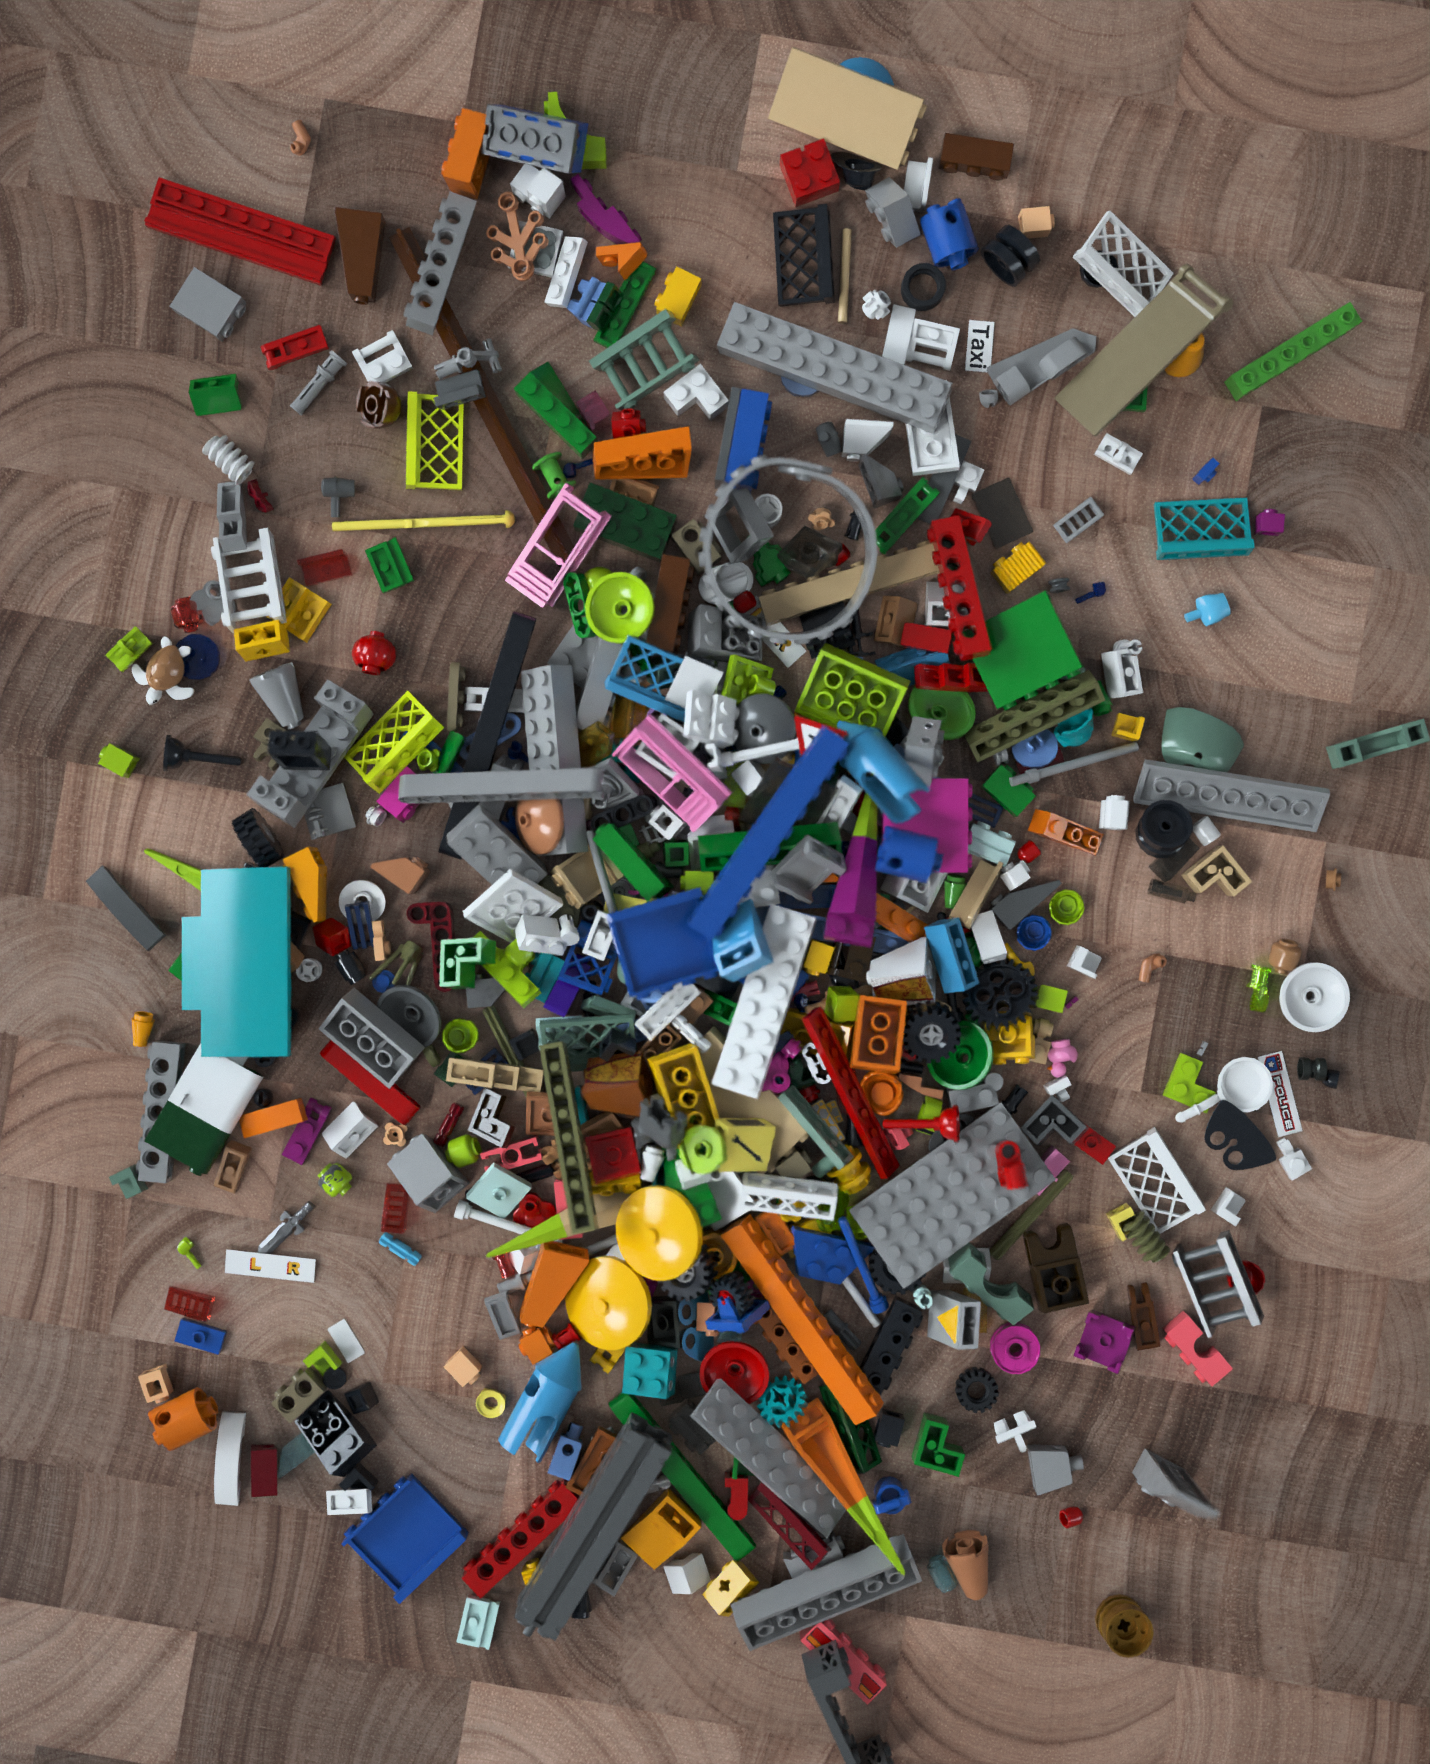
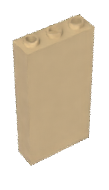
M792 47L768 119L815 138H824L828 143L898 170L900 165L905 166L910 153L906 151L909 141L914 142L918 129L915 128L917 119L923 118L927 105L923 104L925 98L797 47Z
M713 1026L702 1037L711 1043V1047L705 1053L699 1051L719 1118H764L776 1127L767 1171H756L759 1174L772 1173L775 1170L777 1161L782 1156L787 1158L795 1150L794 1145L798 1141L803 1143L809 1137V1134L778 1099L782 1093L767 1090L761 1092L759 1099L712 1084L726 1041V1037ZM678 1070L675 1078L680 1079V1075L683 1073ZM685 1093L682 1098L685 1101H687L686 1097H688L689 1094Z

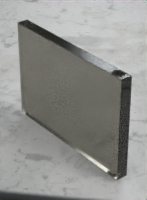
M1009 477L971 494L980 516L992 523L988 533L995 549L1034 532Z

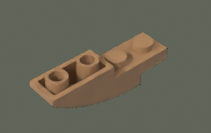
M698 985L695 986L701 993L678 1014L683 1015L688 1020L687 1023L691 1024L713 1002V999ZM672 1021L651 1041L647 1038L637 1050L642 1051L649 1070L647 1058L670 1051L682 1038L681 1029H677L672 1024Z

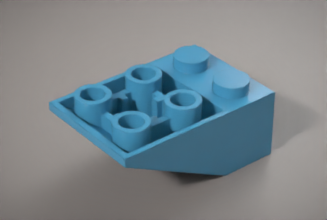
M752 899L739 904L736 914L732 918L728 917L724 925L726 927L719 937L715 936L713 938V952L720 975L733 982L774 962Z

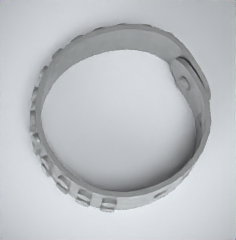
M766 455L751 460V466L745 468L741 465L730 474L733 479L728 484L722 483L715 493L718 497L715 504H709L706 511L707 525L706 527H701L699 541L703 542V551L698 552L699 565L701 567L704 566L706 573L702 577L706 589H712L715 595L712 600L719 610L725 609L730 614L728 619L739 628L742 625L749 628L748 634L761 640L764 635L770 637V641L773 643L786 644V640H794L796 644L810 643V639L818 637L820 640L833 635V630L838 627L844 628L853 620L851 616L863 602L871 585L877 560L876 533L872 519L864 503L856 493L841 481L829 476L832 475V468L794 459H767ZM765 466H779L778 472L796 476L797 480L807 482L815 480L832 487L853 507L862 526L865 560L855 593L845 608L832 620L808 631L793 633L762 629L751 624L729 605L722 595L713 574L710 546L714 524L720 508L733 487L751 471Z

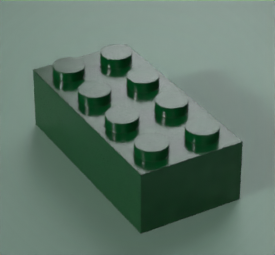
M589 482L583 502L598 513L606 511L612 515L598 539L661 563L662 554H665L675 528L677 515ZM578 511L573 524L575 531L584 534L591 520Z

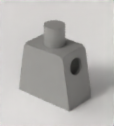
M1027 1445L1033 1488L1037 1495L1071 1485L1073 1483L1071 1471L1084 1469L1082 1456L1069 1457L1068 1451L1063 1445Z

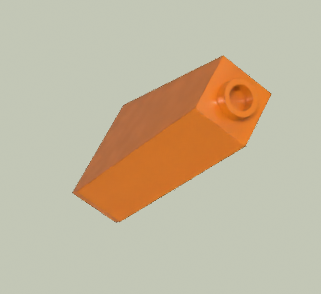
M555 1241L541 1244L519 1311L520 1323L529 1327H544L588 1265V1249Z

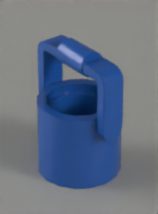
M883 1477L875 1484V1499L872 1502L876 1514H897L902 1511L905 1505L912 1502L908 1489H904L901 1482L895 1477Z

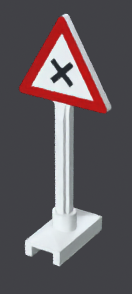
M795 716L797 739L733 753L731 751L721 753L715 743L707 744L705 748L713 758L712 762L708 763V766L718 779L727 778L726 767L737 762L798 749L800 750V755H802L822 725L842 739H845L848 733L841 729Z

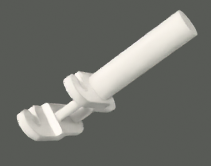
M640 788L639 795H644L642 788ZM643 798L640 802V807L644 811L649 809V804ZM648 815L644 818L646 822H649L652 817ZM648 823V827L643 825L641 826L642 829L639 830V832H643L646 841H649L651 844L655 841L660 843L667 840L665 837L660 838L657 830L650 823ZM650 828H652L656 836V838L653 840H651L650 835L647 831Z

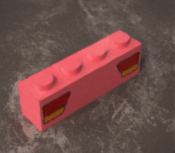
M831 1619L801 1630L799 1632L800 1641L809 1650H813L833 1640L837 1641L839 1648L844 1647L852 1674L849 1675L851 1683L849 1688L867 1705L887 1685L885 1671L878 1664L873 1665L868 1660L869 1657L863 1649H856L851 1644L852 1640L846 1633H840L835 1629L836 1625Z

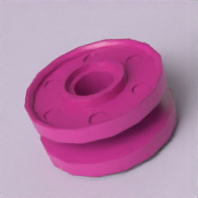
M1010 1322L1000 1325L993 1332L990 1339V1351L995 1363L1003 1371L1010 1374H1023L1030 1371L1037 1364L1040 1357V1344L1035 1333L1027 1325L1017 1322L1013 1326ZM1013 1343L1021 1345L1018 1352L1012 1353L1009 1351Z

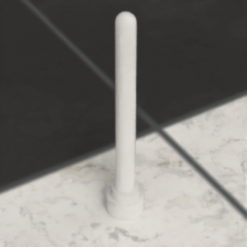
M459 1200L454 1214L455 1218L461 1220L464 1218L469 1219L470 1217L518 1234H523L532 1229L473 1209L469 1202ZM554 1240L555 1242L562 1243V1240Z

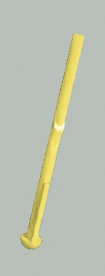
M505 510V515L332 522V530H375L491 525L498 523L506 524V528H510L515 523V516L511 511Z

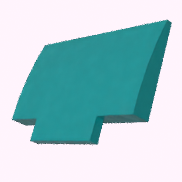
M290 867L201 870V916L182 917V1010H201V1057L291 1056Z

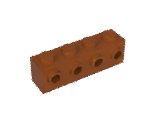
M764 1296L757 1298L760 1300H766ZM770 1306V1309L763 1314V1317L754 1322V1324L757 1325L759 1323L762 1326L764 1338L769 1344L773 1342L778 1348L775 1351L782 1362L787 1361L791 1366L789 1371L796 1381L800 1379L803 1384H806L819 1373Z

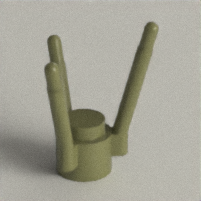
M409 940L405 945L400 944L397 950L370 975L369 979L373 980L401 953L400 958L404 962L396 973L392 984H396L407 965L412 964L405 984L410 986L418 963L422 959L421 953L423 949Z

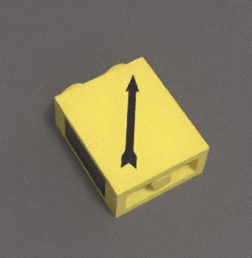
M716 1118L714 1127L722 1134L727 1149V1160L717 1171H767L776 1127L764 1118Z

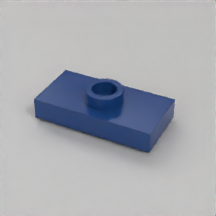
M182 1318L174 1342L219 1355L227 1331Z

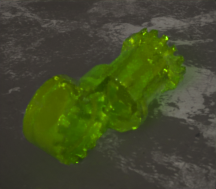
M1251 964L1253 970L1250 983H1247L1246 987L1254 988L1251 995L1252 998H1250L1252 1005H1249L1252 1011L1264 1013L1269 1002L1266 983L1268 974L1272 972V969L1263 966L1261 969V966Z

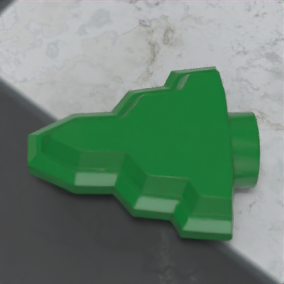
M767 542L753 555V567L757 572L755 578L761 587L771 581L778 585L791 574L788 568L798 558L790 550L784 551L779 545H771Z

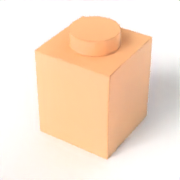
M1049 206L1021 209L1018 216L1019 230L1028 239L1048 237L1055 225L1054 214H1050Z
M463 1346L446 1362L444 1368L464 1387L467 1383L472 1385L481 1376L479 1372L482 1365Z

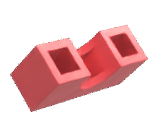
M1184 1311L1162 1328L1167 1334L1164 1336L1166 1341L1172 1348L1177 1346L1181 1350L1179 1356L1187 1365L1192 1363L1197 1369L1193 1373L1202 1383L1207 1381L1212 1387L1233 1370L1230 1364L1213 1346L1203 1353L1195 1352L1194 1343L1203 1332Z

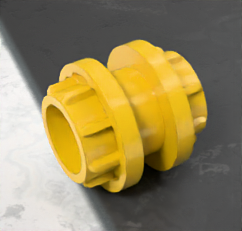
M844 1144L854 1157L840 1170L835 1166L826 1174L830 1178L836 1177L834 1183L838 1184L837 1191H843V1193L851 1195L861 1191L869 1184L871 1167L865 1161L859 1162L862 1154L858 1148Z

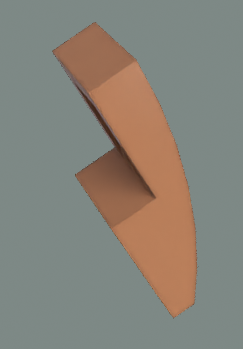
M897 1073L898 1078L911 1089L923 1095L942 1100L944 1090L921 1085L922 1077L920 1075Z

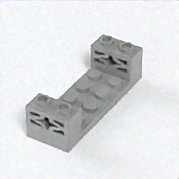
M328 679L314 698L321 708L305 731H317L331 747L330 770H284L279 766L270 781L260 775L246 794L257 805L293 828L296 827L374 715L365 702Z

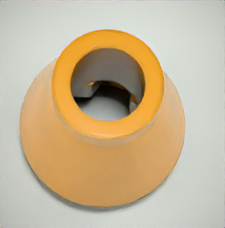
M137 1011L134 1013V1017L131 1018L133 1045L146 1047L155 1019H153V1014L150 1012Z

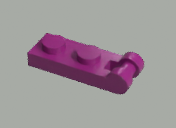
M312 1097L305 1107L308 1120L296 1125L281 1154L300 1165L305 1163L332 1110V1107L328 1105L323 1106ZM313 1111L320 1114L318 1119L311 1116Z

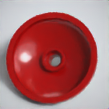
M739 1341L720 1343L711 1348L701 1362L700 1382L706 1393L717 1379H722L743 1400L751 1404L762 1396L768 1386L769 1367L767 1361L755 1347ZM733 1364H736V1365H738L739 1367H738V1368H733L732 1365H733Z

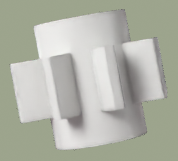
M874 290L873 292H868L863 297L866 303L863 304L862 309L870 319L875 317L877 320L883 319L890 313L887 307L891 304V301L885 292Z

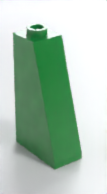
M604 823L595 831L597 835L592 839L647 902L661 899L674 887L615 824L609 823L607 825Z

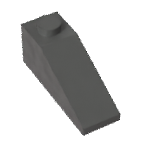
M1053 880L1004 895L1000 893L990 902L992 906L989 910L993 911L994 916L1007 930H1011L1062 883L1060 880Z

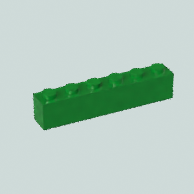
M838 822L792 826L794 829L791 835L786 840L782 839L778 845L780 847L779 852L773 859L769 858L764 866L777 865L806 835L842 854ZM749 831L698 836L701 872L722 870Z

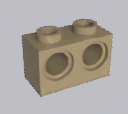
M693 519L673 533L671 538L684 557L690 559L691 566H694L695 572L700 576L705 572L704 566L701 567L699 565L698 552L703 551V542L699 541L701 527L705 526L702 522L697 524ZM688 532H695L698 535L697 540L688 542L685 539V535ZM712 541L710 546L712 566L721 560L720 553L722 552L715 541Z
M795 1145V1150L787 1158L782 1156L775 1164V1169L782 1177L801 1179L812 1170L810 1165L812 1160L804 1148L799 1150Z
M311 1367L306 1368L304 1371L300 1368L290 1378L293 1382L286 1387L283 1384L274 1393L276 1398L271 1404L289 1423L297 1418L327 1388L323 1380ZM302 1381H309L312 1389H305L302 1386ZM285 1397H292L295 1405H288Z

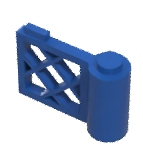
M581 920L577 929L579 941L570 947L558 980L602 996L603 992L608 993L613 981L609 976L618 956L612 939L606 958L610 959V963L601 968L596 958L588 955L577 959L574 953L575 948L584 949L593 925L590 922ZM591 960L595 970L585 973L580 964ZM574 966L577 967L580 973L576 977L565 974L568 968ZM598 974L602 981L600 987L590 984L588 977Z

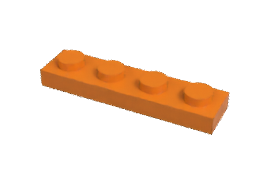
M876 893V922L909 943L919 938L927 937L924 927L928 926V924Z

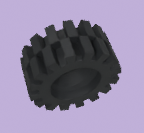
M972 1367L970 1371L966 1369V1373H961L959 1375L960 1379L956 1380L955 1392L960 1404L966 1410H972L973 1413H977V1411L983 1413L986 1408L990 1410L992 1403L996 1404V1397L999 1396L998 1385L994 1377L983 1368L979 1370L976 1367ZM974 1382H981L985 1385V1393L980 1398H972L968 1394V1388Z

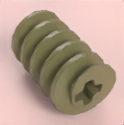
M1143 1210L1139 1211L1127 1219L1121 1229L1123 1232L1130 1230L1126 1237L1127 1239L1135 1238L1132 1242L1133 1247L1140 1245L1137 1249L1138 1254L1146 1253L1142 1257L1144 1262L1149 1260L1158 1262L1169 1254L1170 1248L1165 1245V1240L1160 1238V1233L1155 1231V1226L1150 1223V1219L1144 1216L1145 1212Z

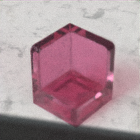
M596 390L576 402L578 410L591 431L595 429V424L610 415Z

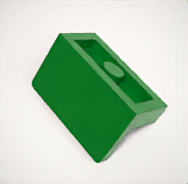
M236 374L190 380L188 393L196 416L241 410L242 405L237 392L239 381Z

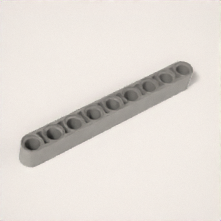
M596 768L408 774L400 776L398 800L403 803L418 804L601 797L603 793V771Z

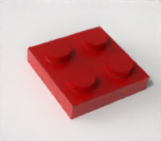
M631 1127L585 1137L595 1185L641 1174Z

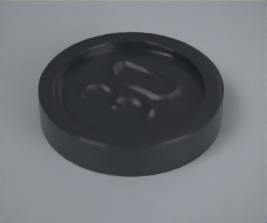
M329 1367L323 1374V1383L330 1389H339L346 1382V1372L341 1367L336 1370Z

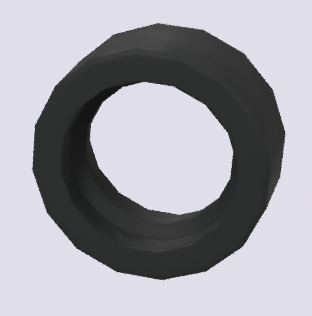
M919 263L912 266L905 273L901 283V295L904 302L910 308L916 309V311H928L935 308L941 302L946 290V280L943 273L936 266L929 263ZM919 274L931 276L937 284L935 295L926 301L916 299L910 291L911 280Z

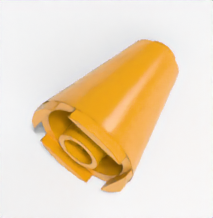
M1201 333L1164 369L1168 375L1177 378L1187 377L1200 367L1204 356V335Z

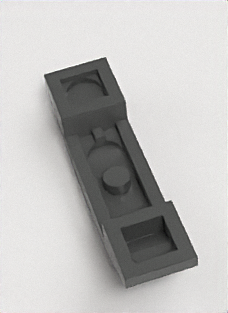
M955 434L961 468L971 441ZM959 470L932 474L928 484L933 489L936 487L940 494L917 518L918 520L930 525L933 520H938ZM924 494L921 500L923 501L927 495Z

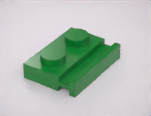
M396 537L365 550L383 594L414 582Z

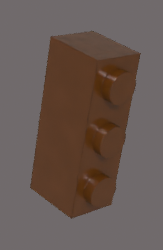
M945 133L938 169H943L946 173L964 172L971 177L989 176L990 179L996 181L1007 179L1011 167L1014 143Z

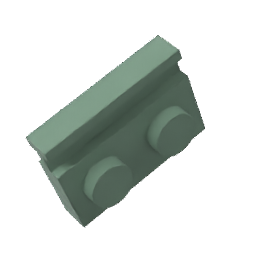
M596 995L583 1000L580 1008L598 1016L633 1014L634 1020L637 1012Z

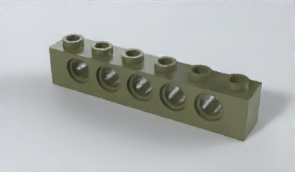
M1087 670L971 727L964 737L976 761L980 762L1105 701V698L1097 680L1090 670Z

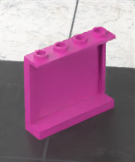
M933 778L931 786H928L931 789L930 791L917 790L909 794L922 810L913 818L903 823L891 822L881 810V845L884 841L883 833L886 825L938 838L936 852L943 854V860L939 872L935 871L934 873H968V868L972 867V854H968V845L972 844V831H968V821H972V807H968V798H972V784H968V779Z

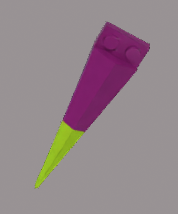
M866 792L845 857L846 871L839 877L829 908L824 939L870 948L876 922L877 804Z

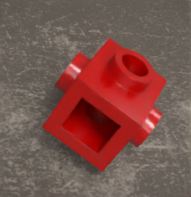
M626 408L612 413L613 439L646 433L645 418L641 419L640 410Z

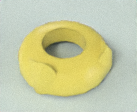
M484 1388L476 1399L477 1410L487 1418L498 1417L505 1410L506 1396L495 1389ZM494 1397L498 1405L489 1407L485 1399Z

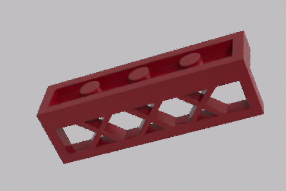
M761 1482L757 1487L758 1489L748 1498V1501L808 1568L813 1570L832 1549L803 1519ZM762 1493L769 1500L770 1507H761L755 1499ZM774 1510H778L786 1519V1525L777 1524L774 1521ZM790 1528H794L802 1537V1542H793L790 1539ZM797 1545L802 1546V1551L799 1549ZM806 1546H810L818 1554V1557L813 1562L806 1556Z

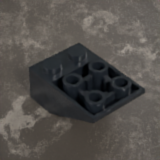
M330 1390L323 1393L294 1421L328 1473L333 1476L345 1477L377 1446L366 1428Z

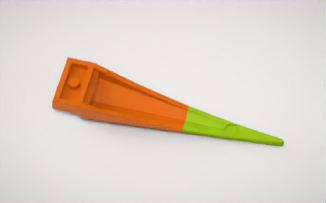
M818 1397L808 1403V1407L802 1408L805 1415H798L797 1423L791 1420L790 1427L782 1423L781 1429L799 1455L902 1575H905V1570L866 1494L831 1416Z

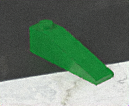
M662 1147L664 1150L663 1156H665L663 1160L665 1186L675 1189L690 1201L698 1214L701 1227L721 1220L722 1217L707 1182L683 1190L676 1171V1161L681 1159L680 1155L677 1152L676 1159L668 1161L667 1150Z

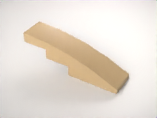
M450 1057L446 1081L488 1088L495 1087L515 1091L542 1092L544 1071L538 1068Z

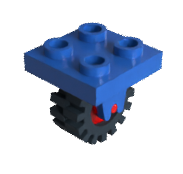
M731 1272L724 1274L709 1289V1293H711L709 1296L710 1300H714L712 1305L713 1307L717 1306L718 1309L716 1313L705 1321L707 1329L718 1330L719 1332H746L754 1322L760 1320L763 1314L770 1309L768 1300L754 1299V1295H751L753 1293L752 1288L748 1289L750 1284L748 1281L744 1283L742 1276L738 1278V1274H731Z

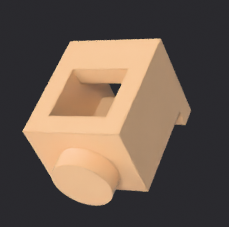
M166 1364L146 1370L138 1376L147 1403L154 1400L156 1404L166 1401L174 1391ZM156 1380H159L161 1387L156 1385Z

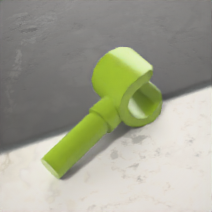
M185 1237L178 1245V1252L186 1255L195 1268L199 1269L201 1264L190 1251L194 1244L189 1238Z

